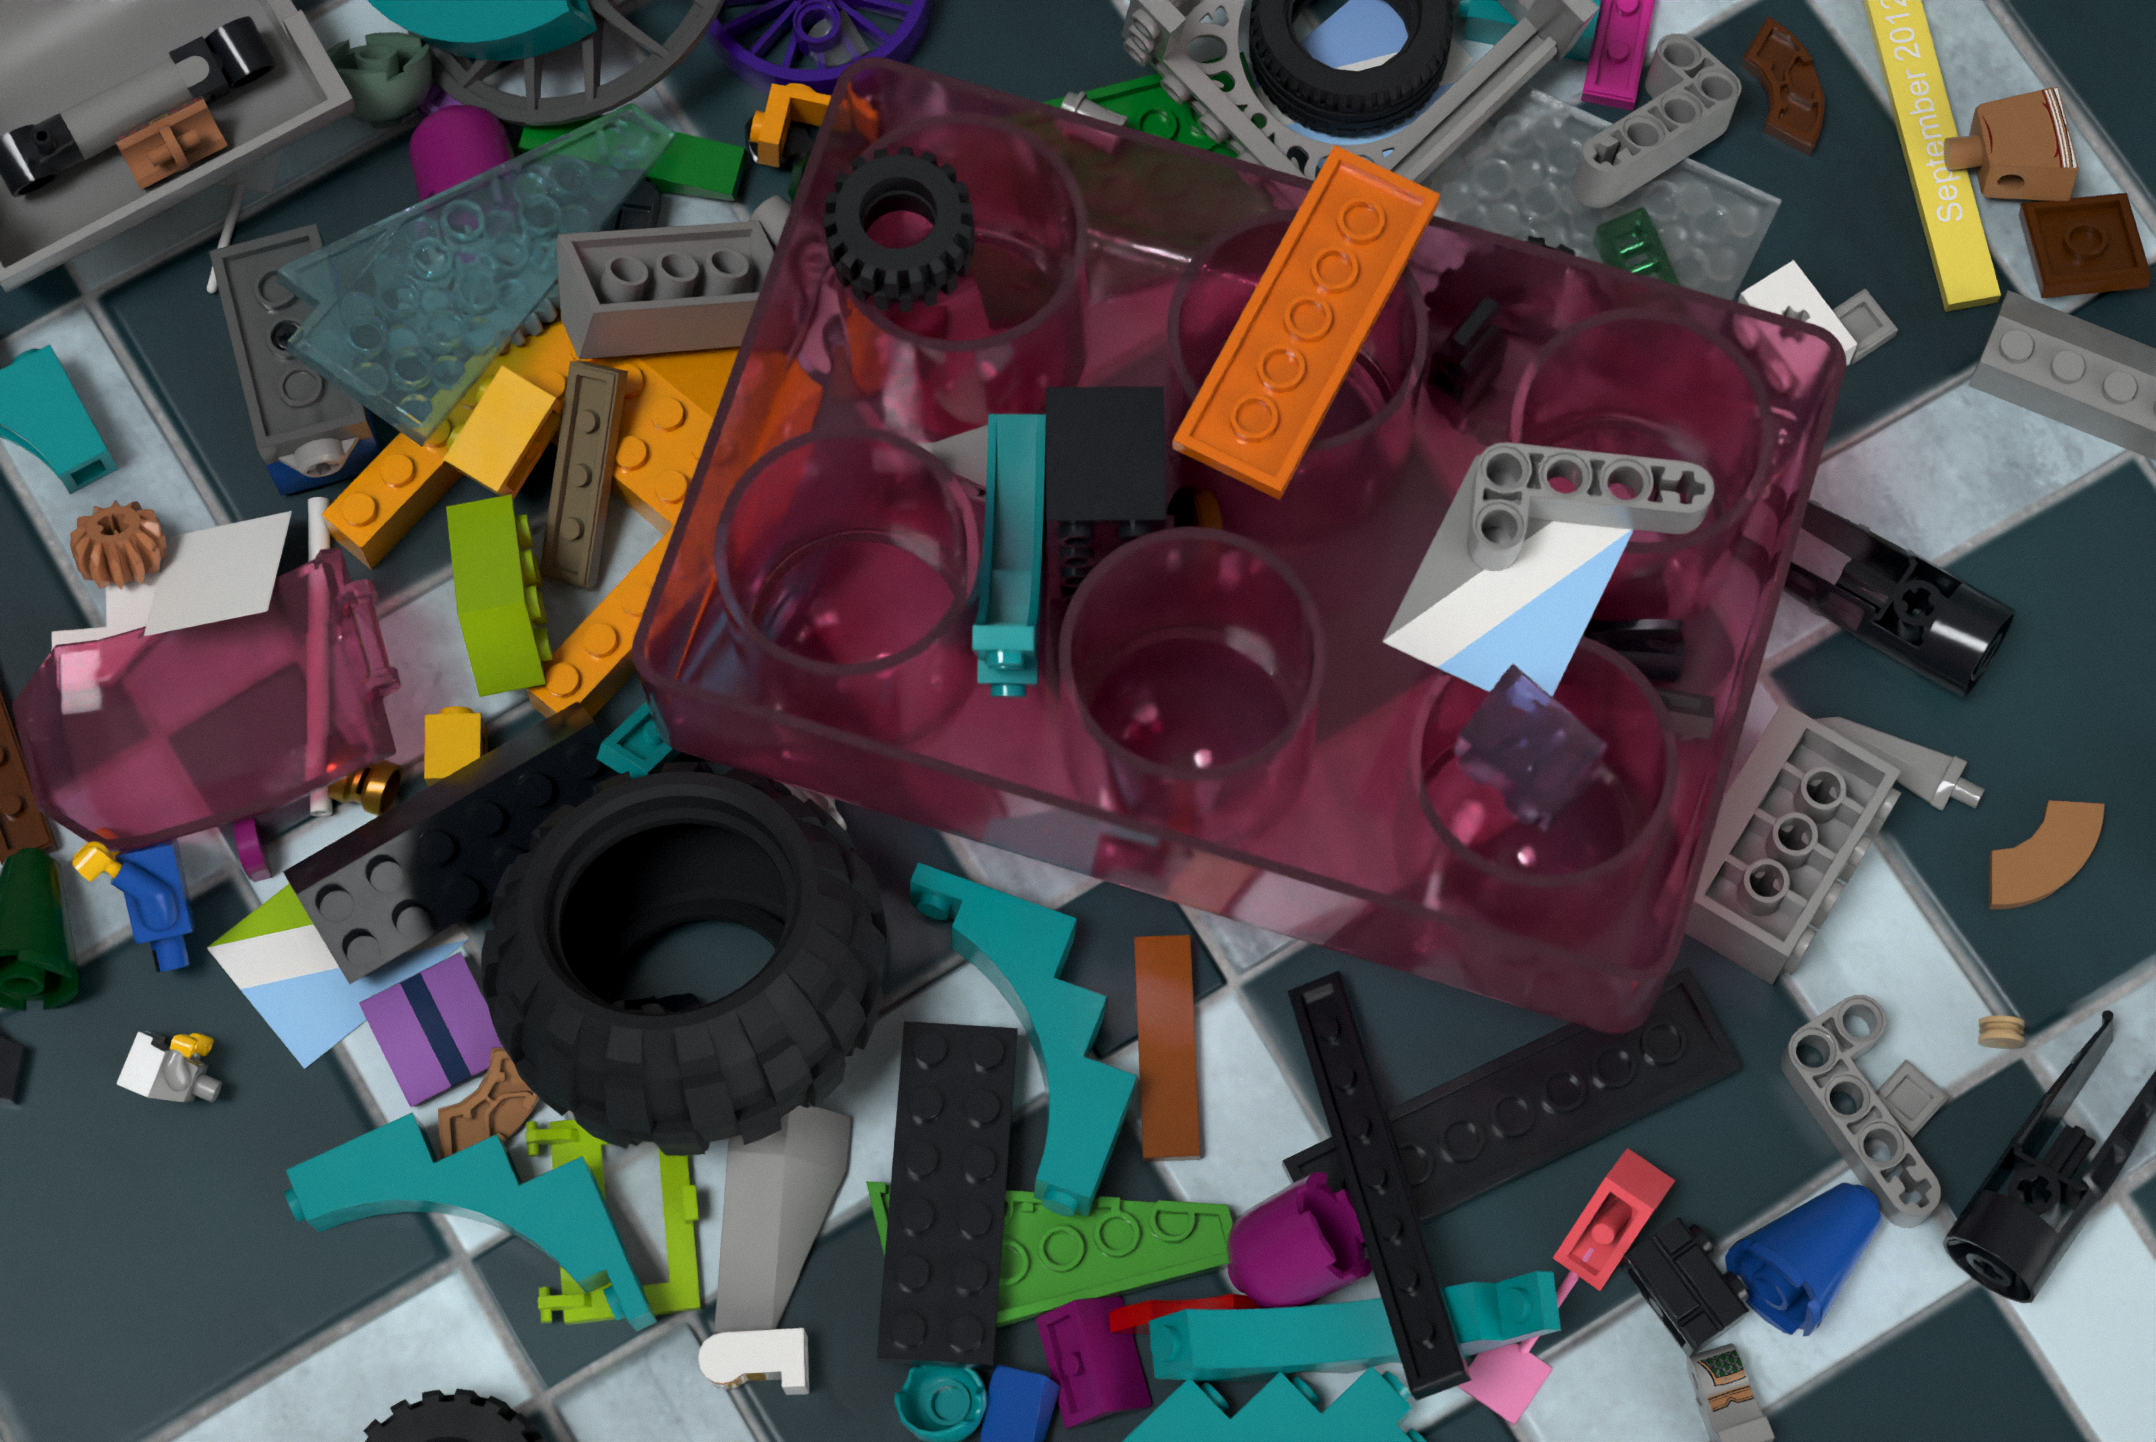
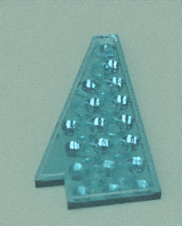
M630 103L284 265L278 271L276 282L314 308L313 312L288 340L286 351L423 447L559 282L556 252L558 234L601 231L672 145L676 134L636 105Z

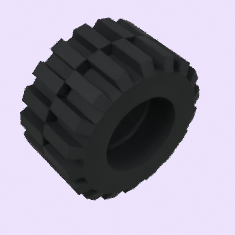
M899 146V155L889 156L887 148L874 150V160L867 162L863 156H860L852 161V174L849 175L841 171L834 180L836 192L828 191L825 200L826 215H823L831 267H835L837 279L844 288L849 285L852 286L853 297L863 303L869 296L874 297V304L877 309L888 311L890 303H899L900 312L913 311L912 302L920 300L923 301L926 308L938 303L937 292L940 290L948 296L958 288L957 275L965 278L971 267L970 256H974L975 232L973 206L970 203L969 190L964 180L957 182L956 170L950 164L945 163L938 168L937 155L924 151L921 158L913 156L912 147ZM895 211L917 213L929 220L934 226L929 235L921 242L900 249L879 245L866 234L870 226L878 218Z

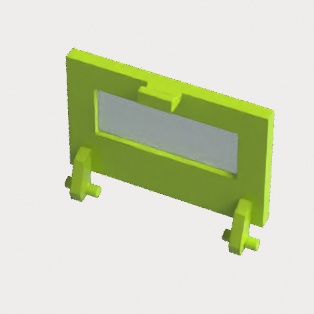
M575 1119L549 1122L550 1129H538L537 1121L526 1122L527 1131H525L529 1157L540 1156L539 1145L551 1144L553 1169L581 1156L592 1168L654 1315L702 1310L694 1221L699 1220L696 1185H691L689 1155H665L654 1142L647 1141L641 1142L638 1146L629 1144L628 1149L609 1144L590 1135L576 1123ZM560 1267L562 1295H550V1287L538 1288V1309L540 1310L541 1323L552 1322V1311L563 1310L564 1323L566 1325L616 1320L603 1289L612 1286L611 1282L586 1293Z

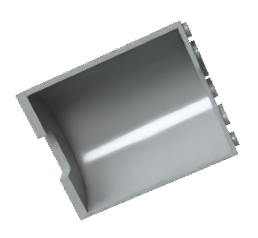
M0 0V137L19 127L30 124L36 125L169 59V52L201 36L205 39L219 27L242 17H252L277 64L273 70L263 77L239 88H229L230 94L207 105L228 145L227 147L143 189H140L117 144L62 171L49 184L23 196L12 197L0 175V284L4 291L8 293L353 113L355 111L353 97L302 9L297 11L291 0Z

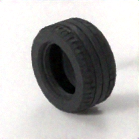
M1252 0L1249 51L1256 80L1259 85H1262L1264 94L1269 96V100L1274 105H1278V109L1282 113H1286L1287 117L1293 121L1298 120V123L1304 127L1309 126L1311 130H1322L1324 134L1330 135V133H1333L1335 136L1348 134L1349 137H1356L1358 134L1366 136L1369 135V132L1374 134L1381 133L1383 129L1389 130L1394 127V124L1400 125L1405 122V119L1413 117L1416 111H1420L1425 106V103L1429 102L1442 81L1448 62L1453 31L1452 0H1383L1402 18L1408 39L1400 52L1380 66L1361 71L1334 69L1312 58L1297 41L1293 23L1301 10L1314 0Z

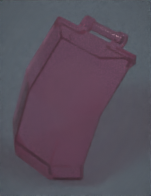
M342 547L321 549L312 561L276 578L267 612L144 636L145 626L99 640L55 645L12 704L36 809L85 841L101 842L110 852L143 848L281 809L394 755L397 751L383 699L399 690L402 684L398 669L391 667L374 606V603L378 600L374 582L368 579L351 582Z

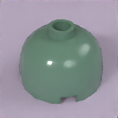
M399 32L373 33L365 35L367 45L350 49L348 39L328 49L326 53L353 97L355 111L349 114L351 117L359 121L370 122L371 126L375 128H391L399 125L402 122V118L412 114L424 103L432 84V62L429 46L426 44L422 48L421 38L413 34Z

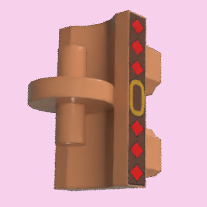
M202 96L114 139L140 189L179 170L182 171L190 167L191 164L228 146Z

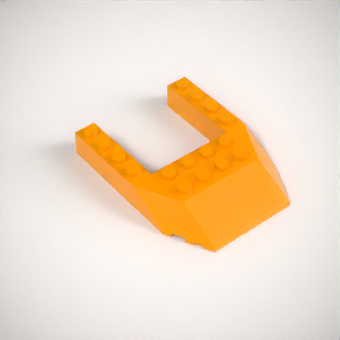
M561 308L556 309L558 316L554 321L550 323L542 322L543 331L536 336L530 334L524 336L526 343L517 347L511 343L507 345V351L504 353L496 354L493 349L489 350L484 358L476 359L475 356L471 358L321 515L331 536L372 570L463 475L443 460L448 452L446 450L447 440L459 423H466L477 405L475 398L480 386L489 376H495L501 365L553 395L562 404H564L570 361L581 360L628 371L610 491L664 534V536L552 654L553 660L546 661L543 664L546 684L525 688L531 705L546 718L551 717L577 701L593 718L774 524L791 479L801 470L804 456L807 455L812 438L813 424L818 416L824 396V389L768 344L578 359L561 320ZM561 425L551 439V442L557 447Z

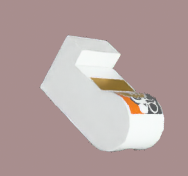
M804 1328L722 1332L709 1337L699 1349L698 1362L700 1370L709 1383L718 1389H736L746 1383V1381L782 1380V1389L786 1395L809 1394L808 1336Z

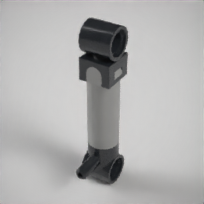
M247 16L231 21L210 33L205 39L201 36L169 52V59L36 125H25L1 136L0 175L12 197L23 196L42 188L55 180L62 171L116 145L115 138L199 96H202L206 105L230 94L229 88L235 89L245 86L269 73L277 64L252 17Z

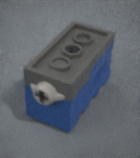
M317 223L209 251L257 449L280 496L359 476L382 452V448L374 423L366 384L361 372L339 277L335 267L331 266L325 243Z

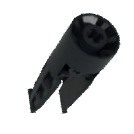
M1772 473L1766 474L1762 493L1763 504L1852 559L1845 565L1841 576L1837 580L1836 585L1773 551L1733 531H1729L1725 534L1723 560L1725 562H1732L1734 558L1763 577L1764 581L1773 587L1780 588L1807 606L1814 614L1825 617L1855 635L1857 640L1864 642L1959 698L1964 699L1967 697L1985 673L2004 641L2015 617V610L1917 555L1910 549L1907 551L1871 532L1869 527L1861 523L1857 525L1823 508L1820 503L1814 500H1807L1775 485V476ZM1917 608L1924 611L1925 614L1920 612L1918 618L1909 616L1907 612L1912 615L1914 609ZM1888 622H1889V627H1890L1891 632H1889L1888 630L1884 629V628L1886 627V625L1888 624Z
M2105 1010L2102 1013V1026L2091 1037L2080 1052L2073 1057L2063 1073L2040 1099L2035 1109L2011 1139L2001 1157L1942 1242L1946 1253L1958 1267L1989 1290L2007 1299L2020 1303L2033 1302L2085 1223L2110 1189L2156 1113L2155 1070L2081 1176L2080 1184L2075 1183L2071 1179L2096 1144L2095 1140L2088 1137L2086 1131L2081 1127L2075 1126L2073 1128L2066 1125L2041 1163L2035 1160L2113 1042V1012L2110 1010ZM2014 1169L2015 1175L2008 1186L2009 1197L1997 1193ZM2042 1198L2045 1200V1203L2037 1199ZM2025 1201L2028 1202V1203H2032V1205H2031V1206L2026 1205V1204H2025ZM2062 1203L2074 1211L2060 1232L2057 1233L2054 1229L2058 1226L2061 1219Z

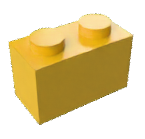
M501 365L496 375L489 376L480 386L475 398L477 405L466 423H459L451 432L446 444L448 452L443 460L463 475L498 496L512 494L514 500L561 425L564 404L553 395Z

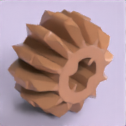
M115 500L111 507L104 509L94 506L93 515L77 518V529L70 533V547L78 571L81 572L84 580H94L99 589L105 588L112 583H116L121 590L126 583L131 581L144 584L145 574L160 572V561L166 557L165 549L167 548V543L160 521L155 516L153 510L142 509L138 501L121 506Z

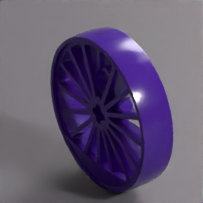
M725 0L722 6L769 3L724 25H721L716 17L704 36L720 62L735 77L763 94L769 96L772 83L783 86L790 83H798L809 86L816 93L838 97L843 94H852L857 90L877 87L902 68L913 55L925 34L933 0H913L911 6L889 0ZM851 7L903 20V22L889 36ZM779 16L749 51L732 39ZM841 18L878 44L879 47L869 54L860 57L841 25ZM815 23H824L831 28L827 35L819 38L810 37L805 33L806 29ZM793 24L794 31L782 66L761 59ZM840 46H842L850 63L826 68L825 58L836 53ZM799 50L804 55L817 59L818 69H794Z

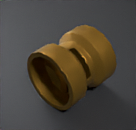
M350 746L346 747L341 752L332 770L327 795L330 799L343 804L351 801L362 804L365 812L380 816L390 809L397 795L402 777V767L388 760H382L378 763L368 759L364 751Z

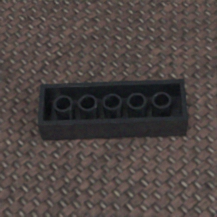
M578 701L283 871L349 984L492 902L499 881L508 864L513 865L518 855L530 853L531 833L564 804L573 807L579 806L594 796L593 787L596 784L619 775L618 772L596 759L604 738L595 721Z

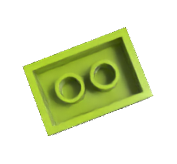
M512 494L446 506L457 614L479 697L545 685L543 662L553 660L547 627L539 628L538 626L548 624V617L543 593L537 590L544 588L538 556H533L532 549H525L533 547L528 515L517 516Z

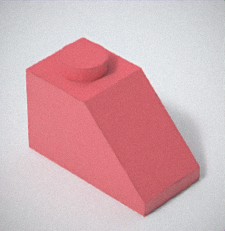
M1627 1148L1606 1175L1553 1256V1259L1601 1291L1676 1180ZM1589 1248H1593L1594 1252L1588 1261L1584 1262L1582 1258Z

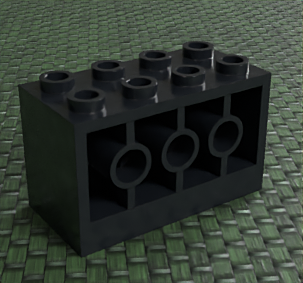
M1164 386L1046 387V525L1049 600H1060L1064 605L1080 607L1093 604L1095 599H1118L1120 604L1127 606H1142L1151 603L1152 599H1163L1166 533Z

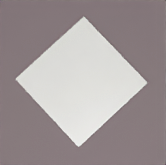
M292 511L170 536L144 636L267 612Z

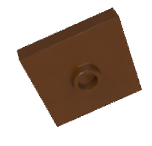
M2127 193L2070 198V201L2021 203L2019 219L2041 298L2148 288L2151 273Z

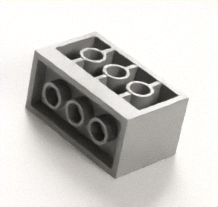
M1782 702L1669 884L1656 916L1771 985L1774 984L1781 970L1792 975L1817 933L1808 927L1809 924L1818 929L1821 928L1845 887L1844 884L1837 881V878L1846 883L1849 882L1873 841L1865 832L1875 838L1900 797L1901 792L1892 787L1901 770L1787 703Z

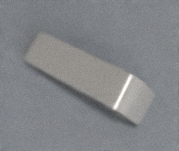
M1684 34L1663 36L1657 44L1645 80L1646 91L1653 100L1596 134L1584 144L1571 184L1572 194L1585 206L1592 208L1608 207L1721 136L1729 126L1742 87L1737 76L1690 36Z
M1509 442L1496 443L1487 447L1480 455L1471 489L1467 534L1468 554L1475 564L1489 571H1500L1512 566L1518 559L1528 526V518L1670 534H1686L1697 529L1704 520L1714 494L1713 479L1708 471L1700 465L1685 461ZM1493 471L1507 472L1515 479L1516 484L1508 487L1495 485L1490 481L1487 474ZM1555 477L1568 479L1577 490L1571 493L1557 492L1549 485L1548 480ZM1613 484L1627 485L1633 489L1637 497L1630 500L1619 499L1610 492L1608 487ZM1652 488L1657 489L1653 500L1656 502L1649 501ZM1676 492L1686 494V502L1688 504L1680 503L1679 493ZM1488 527H1499L1508 532L1512 540L1497 544L1489 541L1484 536L1482 530Z
M1853 995L1845 998L1799 1028L1792 1035L1781 1056V1069L1786 1079L1858 1180L1876 1196L1883 1215L1896 1226L1913 1228L1921 1225L1936 1209L1941 1199V1186L1934 1173L1854 1063L1874 1047L1886 1026V1015L1882 1006L1875 999L1866 995ZM1855 1015L1862 1018L1869 1027V1035L1865 1037L1850 1035L1843 1025V1017ZM1802 1045L1816 1048L1823 1057V1065L1817 1068L1805 1066L1799 1061L1796 1048ZM1834 1092L1849 1094L1856 1103L1857 1112L1851 1115L1837 1112L1831 1105L1830 1094ZM1869 1138L1883 1141L1890 1151V1160L1885 1162L1872 1160L1866 1155L1863 1141ZM1898 1165H1900L1904 1169L1903 1172L1899 1175V1177L1895 1175L1890 1180V1182H1886V1180L1884 1179L1887 1178L1896 1169ZM1916 1190L1921 1195L1918 1203L1913 1201L1905 1205L1900 1199L1904 1191L1911 1193Z

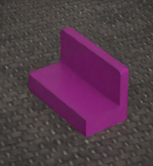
M1119 1296L1073 1300L1035 1318L1052 1381L1061 1386L1057 1399L1065 1429L1080 1428L1114 1413L1140 1411L1151 1406V1399L1133 1335L1110 1333L1109 1312H1113L1112 1309L1124 1307V1302Z

